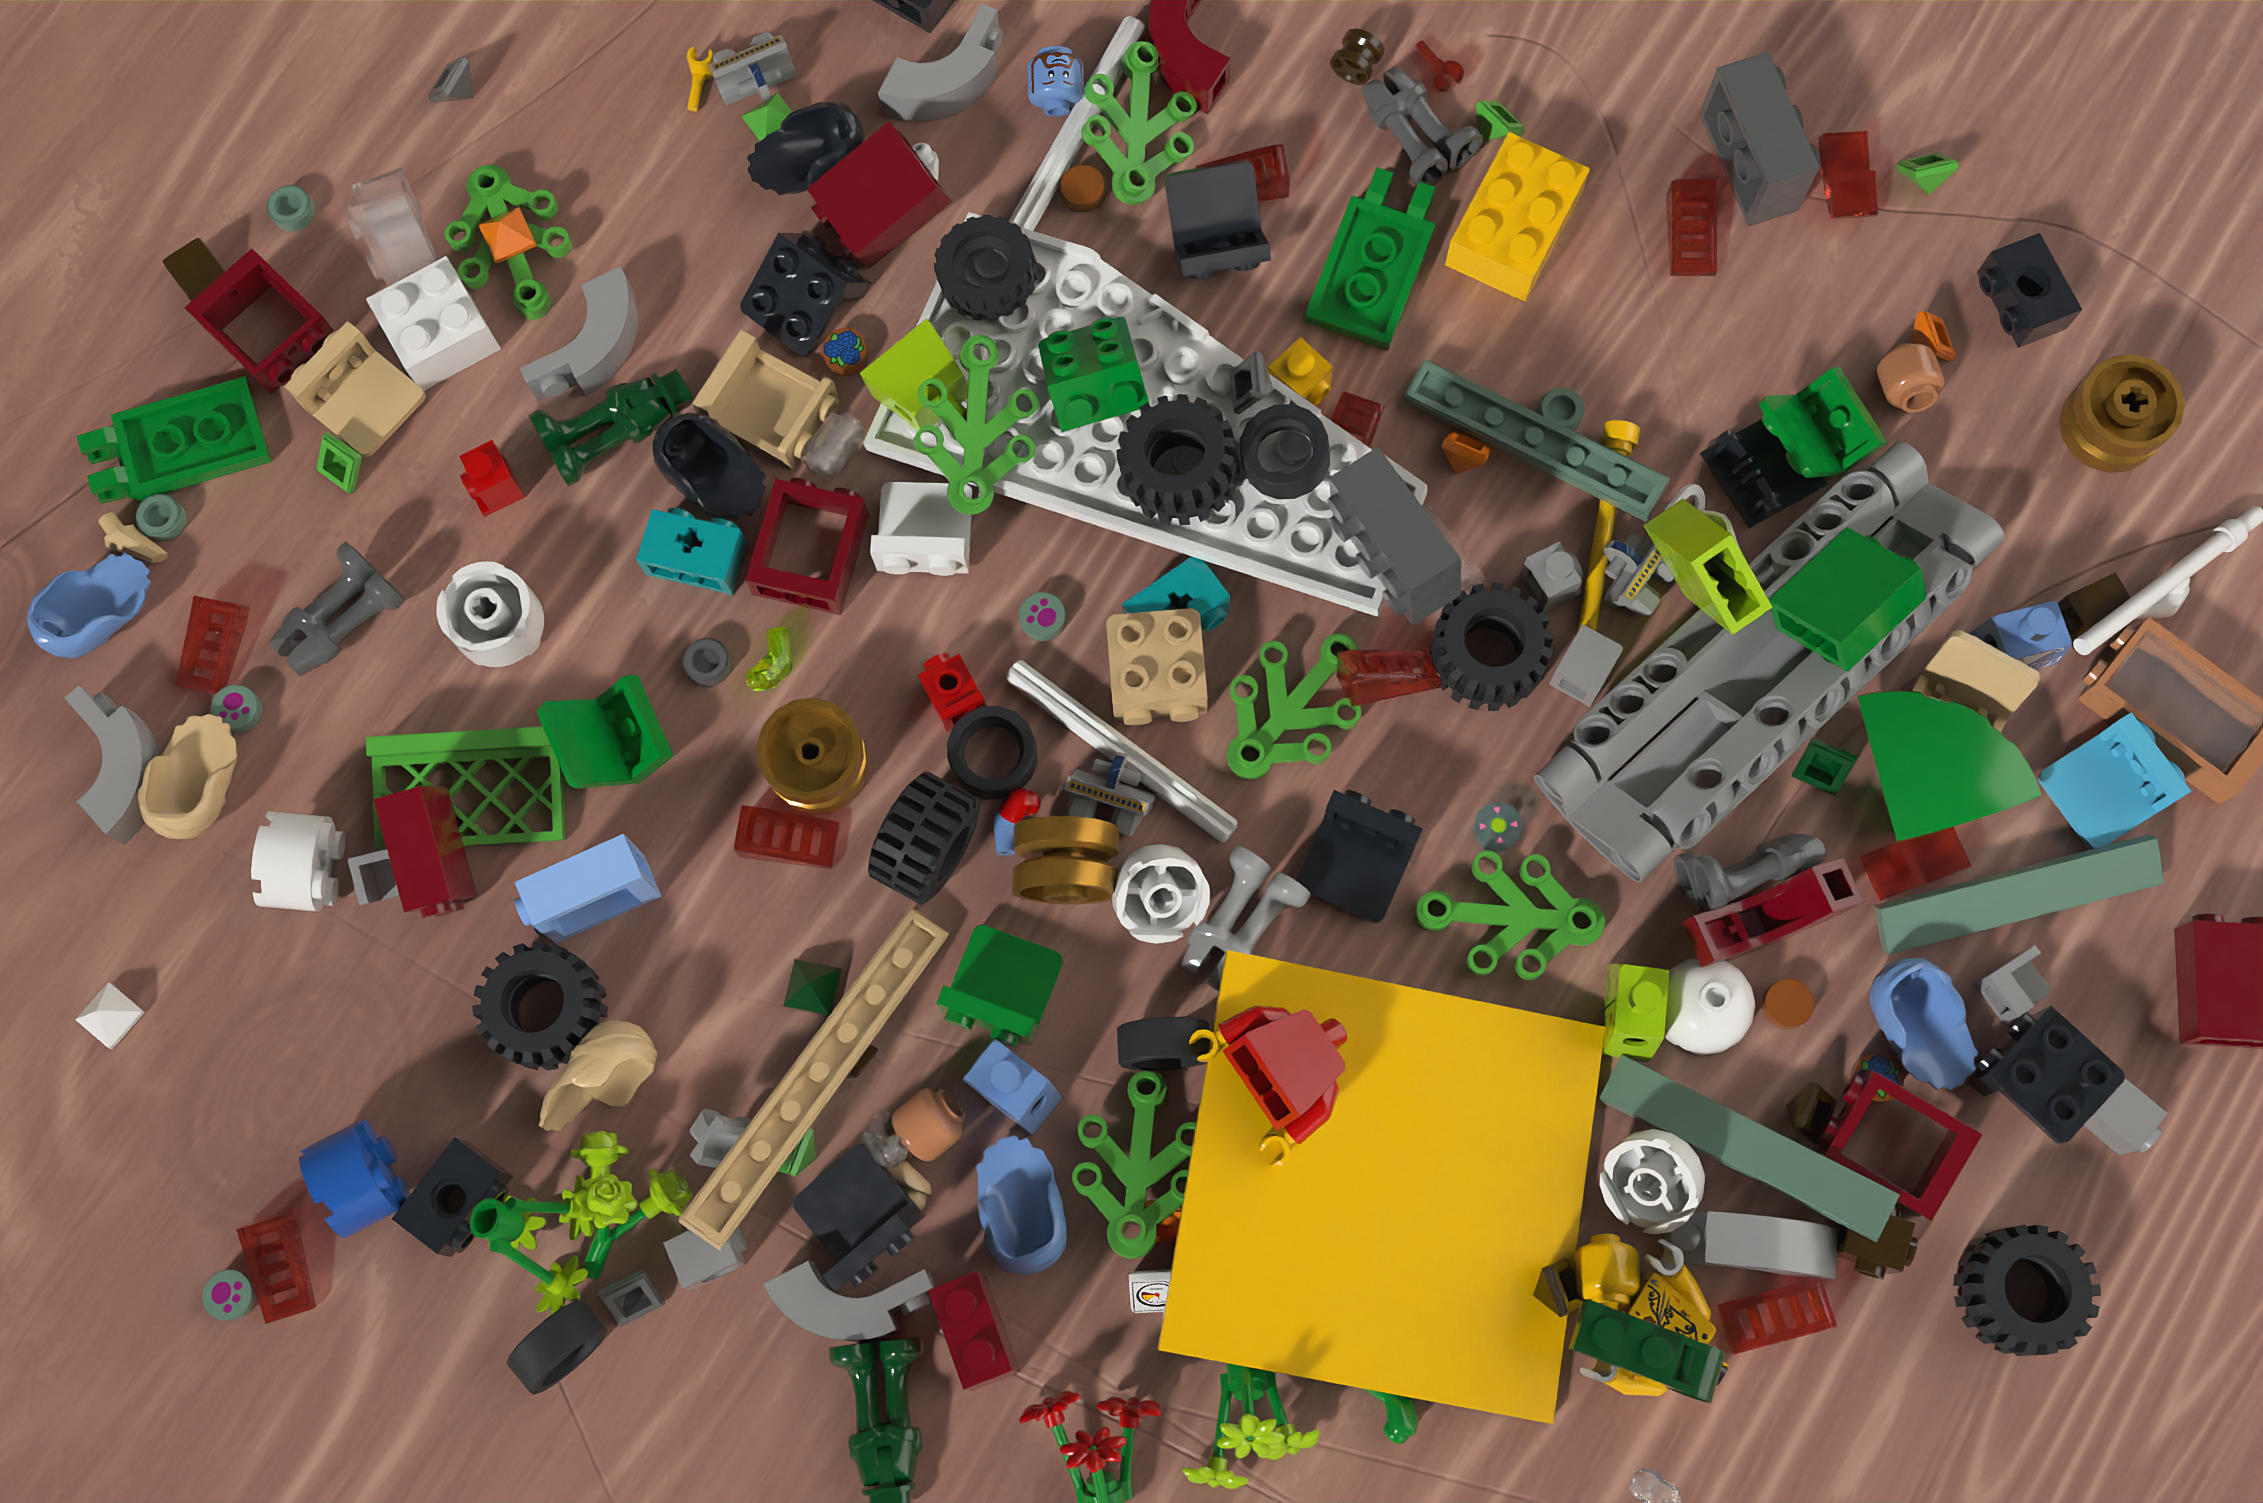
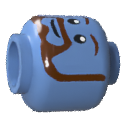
M1049 46L1042 48L1037 52L1038 55L1033 57L1027 65L1029 100L1036 107L1042 108L1045 115L1055 117L1067 115L1070 113V108L1074 107L1084 96V68L1082 60L1073 55L1072 50L1066 47Z

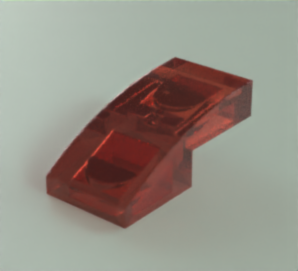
M1867 131L1823 133L1818 138L1825 197L1831 219L1876 217L1878 215L1876 171L1870 170Z
M1954 827L1898 841L1859 857L1879 902L1972 867Z

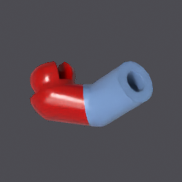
M1025 788L1012 790L995 811L993 820L997 855L1016 854L1014 851V826L1025 815L1032 816L1039 811L1041 801L1035 791H1027Z

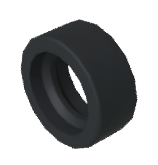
M1294 404L1273 405L1259 411L1247 422L1240 437V458L1249 483L1261 494L1275 499H1296L1312 492L1324 480L1330 466L1329 438L1322 421L1309 409ZM1282 430H1294L1309 437L1313 446V456L1310 462L1304 468L1291 474H1275L1265 470L1258 460V447L1268 435Z
M981 706L965 713L953 726L947 740V759L957 782L967 792L983 799H1004L1012 790L1023 788L1031 780L1037 766V745L1028 722L1017 712L1002 706ZM998 726L1008 730L1016 737L1020 745V758L1016 767L1008 775L999 779H986L976 775L968 767L965 760V748L969 738L976 731L985 727Z
M1191 1017L1150 1018L1121 1024L1117 1027L1119 1065L1122 1068L1132 1070H1169L1206 1064L1207 1062H1199L1197 1058L1209 1053L1211 1040L1200 1038L1192 1044H1189V1040L1197 1030L1205 1029L1210 1031V1024L1204 1019Z
M583 1300L571 1302L533 1329L512 1351L507 1360V1365L532 1395L541 1393L558 1383L585 1361L604 1340L608 1331Z

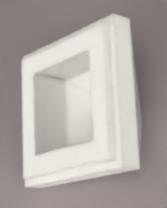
M108 982L75 1020L105 1046L113 1050L143 1016L145 1011L113 984Z

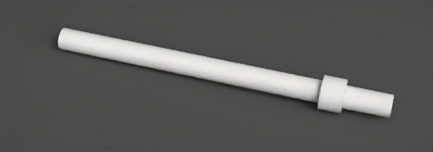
M2252 506L2236 519L2224 521L2212 531L2211 538L2075 639L2073 642L2075 650L2081 655H2088L2222 552H2231L2246 541L2248 533L2263 522V509L2259 506Z

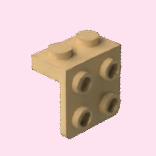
M348 321L339 330L332 332L325 339L323 347L307 363L300 365L292 374L291 380L284 386L308 413L363 457L372 456L423 403L426 397L425 392L419 385L375 351L361 331Z
M1189 608L1115 614L1107 619L1114 721L1124 720L1126 725L1137 726L1150 723L1152 718L1170 716L1172 721L1186 722L1197 719L1199 717L1198 714L1207 713L1208 697L1201 619L1197 610Z
M1955 630L1918 674L1910 691H1918L1924 696L1946 702L1956 701L1986 717L1990 721V725L2001 733L2006 720L2037 687L2041 675L2037 670L2027 666L2022 661L1999 651L1979 638L1964 631Z

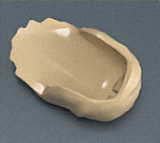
M211 714L201 717L195 715L187 717L183 725L175 726L174 734L163 755L155 756L148 762L144 772L143 783L138 789L137 796L143 820L156 833L170 839H192L208 831L219 817L221 809L226 803L225 794L231 783L232 773L238 758L236 740L231 735V726L229 723H223L222 717Z
M622 1020L605 1021L594 1026L571 1051L569 1062L550 1085L544 1097L539 1126L544 1128L545 1131L551 1129L556 1132L562 1131L564 1126L573 1123L576 1116L593 1099L609 1106L623 1107L628 1104L640 1084L653 1073L657 1059V1051L647 1033L638 1025Z

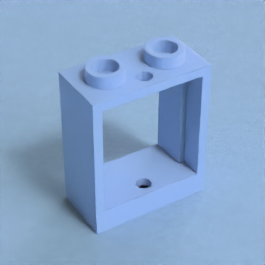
M622 834L516 881L515 885L520 897L514 899V904L525 926L531 924L538 935L544 934L557 944L662 896L645 855Z

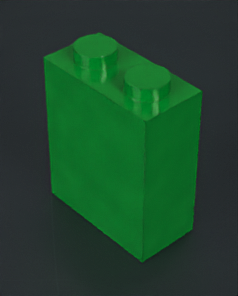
M1846 527L1768 600L1772 605L1771 612L1777 630L1848 672L1927 597L1923 581V571L1915 560L1905 555L1899 556L1884 548L1874 537L1869 535L1863 536Z

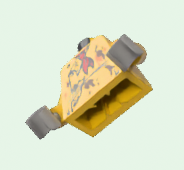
M1660 1239L1658 1242L1664 1247L1662 1258L1657 1260L1653 1256L1646 1254L1644 1261L1648 1266L1659 1271L1661 1276L1656 1272L1645 1274L1641 1280L1639 1295L1634 1301L1630 1302V1308L1622 1312L1708 1345L1717 1329L1709 1321L1711 1310L1696 1279L1684 1265V1256L1681 1249L1664 1239ZM1598 1360L1592 1370L1580 1367V1373L1583 1376L1603 1382L1624 1395L1660 1396L1668 1390L1664 1385ZM1723 1362L1716 1387L1728 1370L1729 1365Z

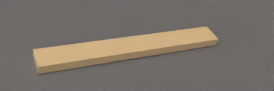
M912 907L907 910L681 1215L679 1223L721 1251L947 940L948 932Z

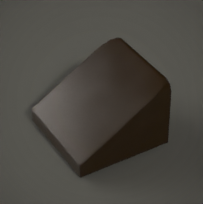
M201 238L192 240L162 261L190 301L195 299L225 272Z

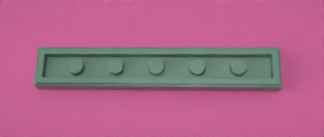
M1424 359L1403 395L1404 403L1645 522L1649 519L1669 484V477L1427 359Z
M2145 835L1876 904L1874 908L1882 951L1890 955L2164 884L2158 838Z
M1621 1055L1600 1095L1601 1102L1656 1130L1676 1135L1687 1142L1691 1148L1875 1242L1878 1241L1900 1194L1624 1055Z

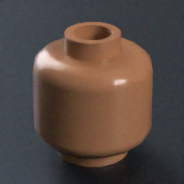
M1898 344L1888 351L1877 366V379L1884 397L1891 407L1909 413L1923 411L1936 402L1944 388L1945 377L1937 357L1930 347L1922 344Z
M923 1088L892 1115V1125L895 1133L891 1136L892 1141L898 1151L906 1158L910 1159L915 1156L922 1161L932 1162L962 1137L964 1132L962 1121L965 1120L964 1111L954 1097L944 1089H940L937 1092L933 1089Z

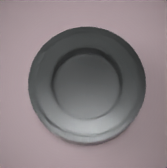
M702 638L694 641L686 649L683 665L693 682L700 686L712 687L722 683L729 676L732 669V658L727 648L720 641L713 638Z

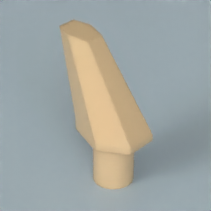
M107 513L99 519V525L107 534L104 537L107 548L127 553L150 563L162 562L168 558L166 551L140 532L133 524L124 526L115 513Z

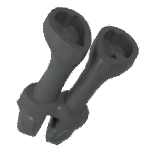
M1397 65L1383 74L1385 85L1379 80L1373 79L1361 87V93L1368 107V115L1380 129H1389L1410 157L1412 165L1409 174L1411 180L1416 185L1418 182L1435 186L1445 177L1447 167L1453 173L1461 169L1477 153L1483 142V136L1475 127L1467 126L1455 132L1448 129L1428 104V91L1419 80L1409 76ZM1411 118L1414 120L1435 148L1429 149L1423 143L1408 120Z
M347 541L337 548L336 556L342 566V573L335 584L303 610L298 606L293 608L283 618L282 625L269 641V645L280 656H289L287 663L299 676L334 659L341 651L339 643L361 623L383 610L398 609L406 601L382 577V574ZM365 588L361 598L348 610L329 624L325 623L347 601Z
M1789 833L1770 842L1758 845L1754 854L1724 869L1713 856L1703 855L1698 857L1693 852L1676 855L1674 858V869L1678 884L1690 905L1694 909L1699 910L1703 908L1707 912L1724 907L1731 900L1751 891L1770 879L1776 881L1787 879L1819 865L1825 857V847L1821 840L1814 836Z

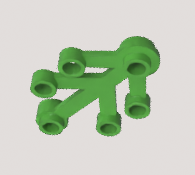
M1144 41L1132 43L1121 58L1122 70L1131 79L1129 116L1112 95L1114 85L1108 76L1095 74L1084 87L1086 99L1090 103L1097 105L1106 118L1100 115L1089 117L1081 128V136L1088 145L1094 146L1114 172L1112 188L1115 196L1121 202L1132 205L1146 202L1154 193L1155 177L1174 163L1186 161L1194 151L1192 138L1186 133L1178 132L1173 134L1166 142L1162 152L1144 163L1145 146L1177 122L1187 121L1197 108L1195 98L1188 92L1180 91L1172 97L1164 110L1147 121L1150 77L1158 68L1159 60L1155 46ZM1138 53L1144 55L1149 62L1140 60ZM1093 84L1100 85L1104 89L1105 94H1098L1094 90ZM1176 102H1182L1187 107V112L1179 110ZM1110 123L1127 143L1126 157L1109 138L1111 133ZM1090 126H1097L1101 130L1102 136L1094 135L1090 130ZM1174 143H1180L1184 147L1185 153H1179L1174 148ZM1129 175L1135 177L1141 186L1133 185L1130 182Z
M483 165L475 169L468 177L466 188L471 200L460 221L451 222L446 227L444 235L452 249L464 252L474 245V231L487 210L492 219L508 212L505 203H509L530 210L537 219L547 221L556 216L558 204L551 192L542 189L532 193L511 185V179L503 168L496 165ZM494 181L492 186L482 188L484 184ZM540 202H550L547 208L537 209ZM527 222L538 247L546 249L551 256L556 258L564 257L570 253L572 241L565 229L562 227H551L546 230ZM466 232V236L462 240H453L457 233ZM484 238L474 257L464 260L458 268V274L463 283L471 289H479L488 282V271L494 261ZM554 239H564L561 245L557 247L551 246V242ZM524 252L507 259L516 283L512 293V300L518 312L524 318L530 320L544 317L551 309L552 299L546 287L541 282L534 280ZM480 269V273L476 277L467 278L471 270ZM536 291V295L532 299H523L526 294Z
M985 335L970 337L963 344L959 353L962 367L969 372L966 421L946 398L947 389L940 380L934 378L927 379L917 390L918 402L923 407L931 409L963 447V467L943 446V433L934 425H925L916 432L913 441L914 446L921 454L928 455L949 480L947 488L949 502L954 509L965 515H976L986 510L994 497L993 484L1016 465L1028 462L1035 454L1033 440L1026 435H1016L1007 442L1005 453L982 469L983 449L1019 419L1030 417L1038 408L1036 394L1029 389H1020L1010 397L1008 405L985 424L988 373L996 365L999 358V350L996 343ZM981 345L987 349L989 354L987 360L981 361L974 356L973 349L975 346ZM933 386L938 389L939 400L932 402L926 399L924 395L925 387ZM1023 396L1029 400L1031 405L1029 411L1023 412L1017 408V397ZM924 432L932 433L936 438V446L933 448L925 447L921 442V434ZM1015 442H1021L1026 445V457L1020 458L1014 454L1013 444ZM966 483H973L978 487L979 496L976 499H970L964 494Z
M1342 633L1328 636L1321 645L1320 660L1288 697L1284 672L1288 658L1287 648L1279 641H1269L1262 646L1259 661L1266 673L1270 718L1258 732L1253 703L1258 696L1257 682L1248 675L1238 676L1232 681L1230 697L1236 704L1239 735L1228 746L1227 762L1234 774L1244 779H1257L1264 776L1272 764L1308 761L1311 764H1322L1329 758L1331 752V742L1324 734H1310L1304 740V743H1274L1285 730L1337 726L1340 729L1348 730L1358 724L1361 708L1355 700L1350 698L1340 699L1332 707L1304 709L1333 674H1344L1354 667L1358 648L1350 636ZM1336 644H1341L1347 648L1348 653L1344 657H1336L1332 654L1331 648ZM1276 650L1280 652L1282 659L1277 663H1271L1267 661L1265 654L1268 651ZM1245 684L1252 688L1253 693L1249 697L1243 698L1236 694L1235 689L1239 685ZM1348 707L1354 711L1355 717L1349 721L1342 720L1338 716V710ZM1313 742H1320L1325 746L1326 751L1320 756H1315L1309 752L1308 746ZM1246 748H1254L1258 751L1259 758L1249 762L1242 757L1241 753Z
M1493 851L1480 852L1472 863V872L1478 880L1487 882L1507 906L1455 902L1442 891H1430L1420 898L1415 910L1416 919L1420 926L1431 932L1442 931L1451 922L1507 926L1486 945H1478L1468 954L1467 967L1477 976L1490 974L1496 967L1497 961L1534 929L1556 930L1537 949L1524 950L1515 961V970L1521 978L1535 980L1544 972L1546 964L1569 944L1576 946L1590 945L1602 935L1605 927V918L1600 907L1586 898L1573 899L1550 874L1551 868L1548 860L1537 854L1530 855L1523 861L1519 870L1520 877L1526 884L1536 886L1555 910L1536 908L1502 870L1500 856ZM1482 859L1491 860L1495 864V872L1491 874L1483 873L1479 869V861ZM1530 863L1539 864L1543 869V876L1539 878L1531 877L1527 872V865ZM1434 901L1440 902L1445 908V914L1441 917L1432 916L1428 911V904ZM1577 913L1586 915L1589 919V927L1586 929L1577 928L1573 923V915ZM1477 953L1487 954L1491 960L1490 966L1485 969L1477 967L1473 961L1474 955ZM1525 957L1535 958L1539 963L1538 971L1534 973L1527 972L1522 966V959Z
M1150 1070L1138 1072L1130 1079L1128 1084L1129 1100L1133 1108H1135L1130 1160L1108 1135V1128L1102 1117L1088 1115L1078 1124V1135L1082 1144L1088 1148H1093L1125 1185V1206L1123 1207L1103 1185L1101 1171L1094 1163H1081L1075 1167L1072 1173V1181L1076 1191L1083 1196H1088L1109 1221L1107 1228L1109 1245L1115 1253L1129 1259L1140 1258L1150 1252L1157 1240L1156 1227L1182 1206L1184 1194L1180 1193L1177 1187L1180 1182L1187 1180L1188 1170L1177 1172L1171 1180V1190L1147 1208H1145L1146 1194L1150 1187L1188 1156H1191L1192 1146L1185 1145L1182 1142V1138L1187 1133H1195L1196 1123L1194 1122L1182 1124L1176 1132V1140L1150 1160L1155 1112L1164 1107L1168 1098L1165 1080L1160 1074ZM1145 1082H1151L1156 1086L1154 1092L1149 1095L1141 1094L1138 1088ZM1097 1125L1102 1128V1132L1096 1138H1088L1084 1135L1087 1127ZM1091 1172L1097 1176L1096 1181L1090 1186H1083L1079 1183V1178L1084 1173ZM1130 1224H1135L1141 1228L1140 1234L1134 1239H1128L1122 1235L1124 1228Z

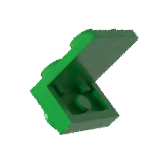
M1104 317L1094 321L1089 326L1072 331L1059 330L1038 343L1047 388L1061 432L1140 410L1139 407L1147 402L1149 403L1124 317Z
M1840 367L1830 368L1797 394L1770 395L1759 401V407L1764 413L1762 414L1764 425L1773 435L1779 437L1787 450L1786 459L1791 468L1806 478L1845 474L1888 443Z
M638 675L622 676L596 699L544 701L537 707L538 717L567 783L573 788L640 784L674 756Z
M978 925L971 934L951 987L943 985L936 1004L941 1012L946 1014L944 1020L948 1023L966 1030H971L973 1024L991 1031L990 1038L996 1039L1008 1046L1017 1047L1018 1042L1032 1046L1063 966L1062 955L1054 950L992 927Z

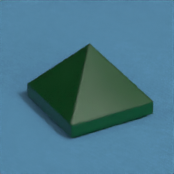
M1812 737L1794 768L1791 777L1836 796L1854 765L1857 756Z
M795 959L783 1006L830 1016L842 969Z

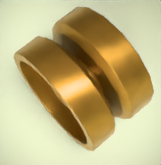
M2135 354L2112 356L2097 364L2064 402L2059 419L2062 440L2072 455L2090 468L2108 473L2130 471L2145 463L2158 448L2162 447L2181 425L2185 409L2182 389L2172 373L2153 359Z
M818 698L799 699L789 702L775 710L763 724L756 744L758 765L777 797L793 810L811 815L832 813L851 803L864 787L869 771L867 747L850 715L833 702ZM813 754L817 756L815 759L807 760Z
M1076 816L1035 817L1015 824L1014 851L1026 860L1013 867L1012 893L1014 896L1038 903L1062 905L1097 904L1112 900V894L1115 892L1117 869L1106 862L1119 854L1118 826L1107 821Z

